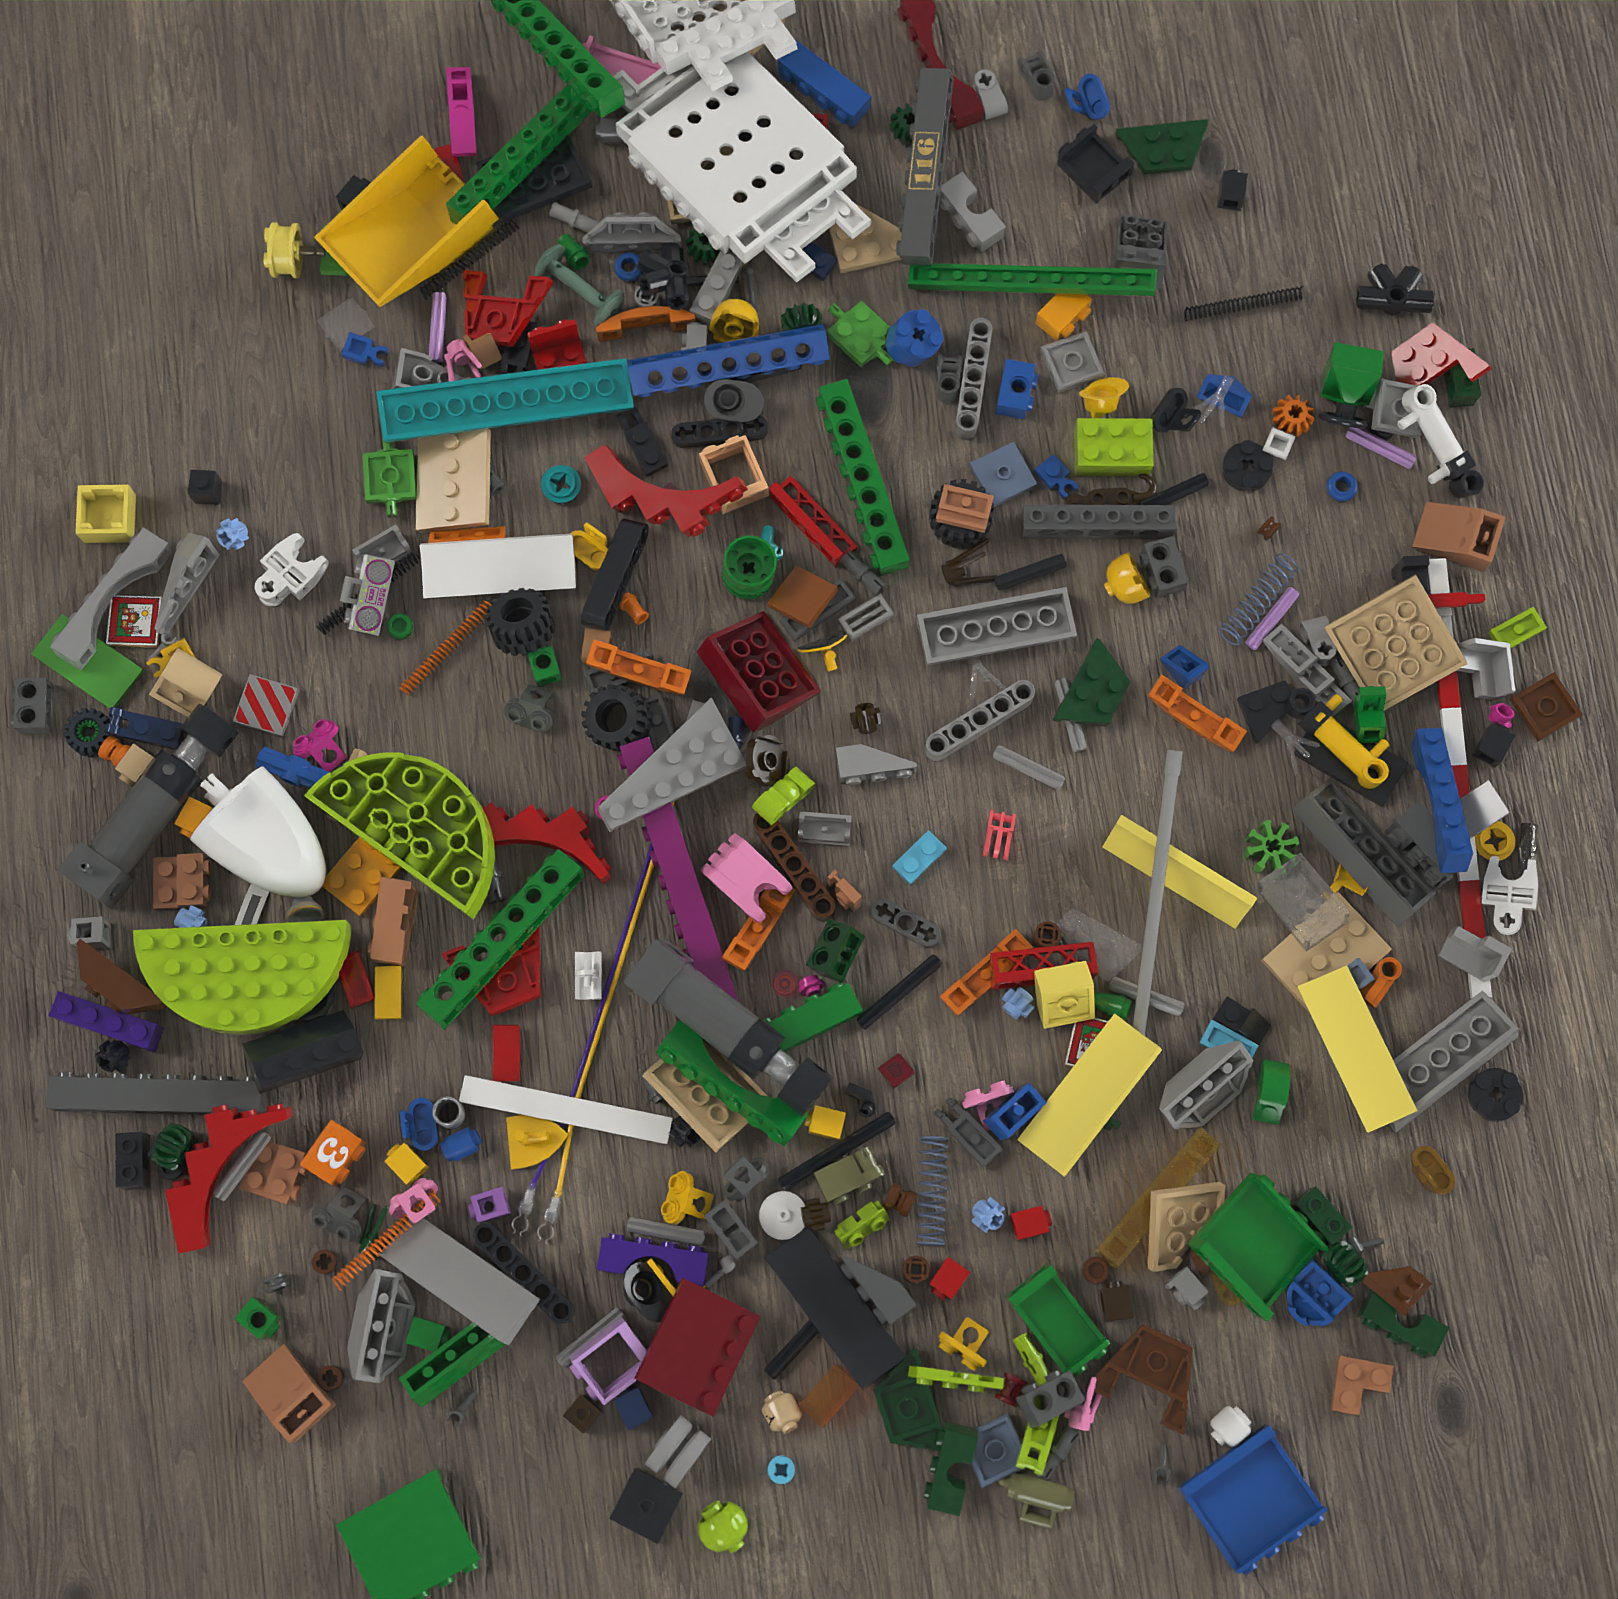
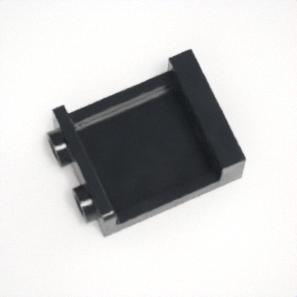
M1093 124L1088 129L1086 127L1077 134L1074 141L1065 143L1059 149L1057 165L1097 204L1132 174L1135 163L1129 157L1122 160L1097 135L1098 127Z

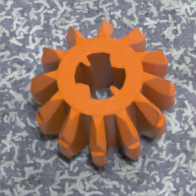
M1289 394L1285 400L1279 399L1276 404L1277 407L1273 408L1272 415L1275 417L1272 419V424L1279 425L1277 429L1280 431L1285 430L1287 434L1293 432L1296 437H1299L1302 432L1307 433L1310 429L1309 425L1313 424L1315 418L1311 415L1314 413V408L1307 407L1310 403L1309 399L1302 402L1300 401V394L1296 396L1295 400Z

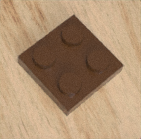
M1555 672L1509 699L1537 742L1583 715Z

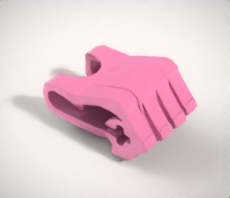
M734 833L728 839L730 844L728 845L723 842L717 849L721 854L718 855L714 852L708 859L712 864L706 863L702 866L700 872L734 901L748 916L757 923H761L765 919L766 914L759 907L760 892L768 889H777L783 895H786L793 887L747 841Z

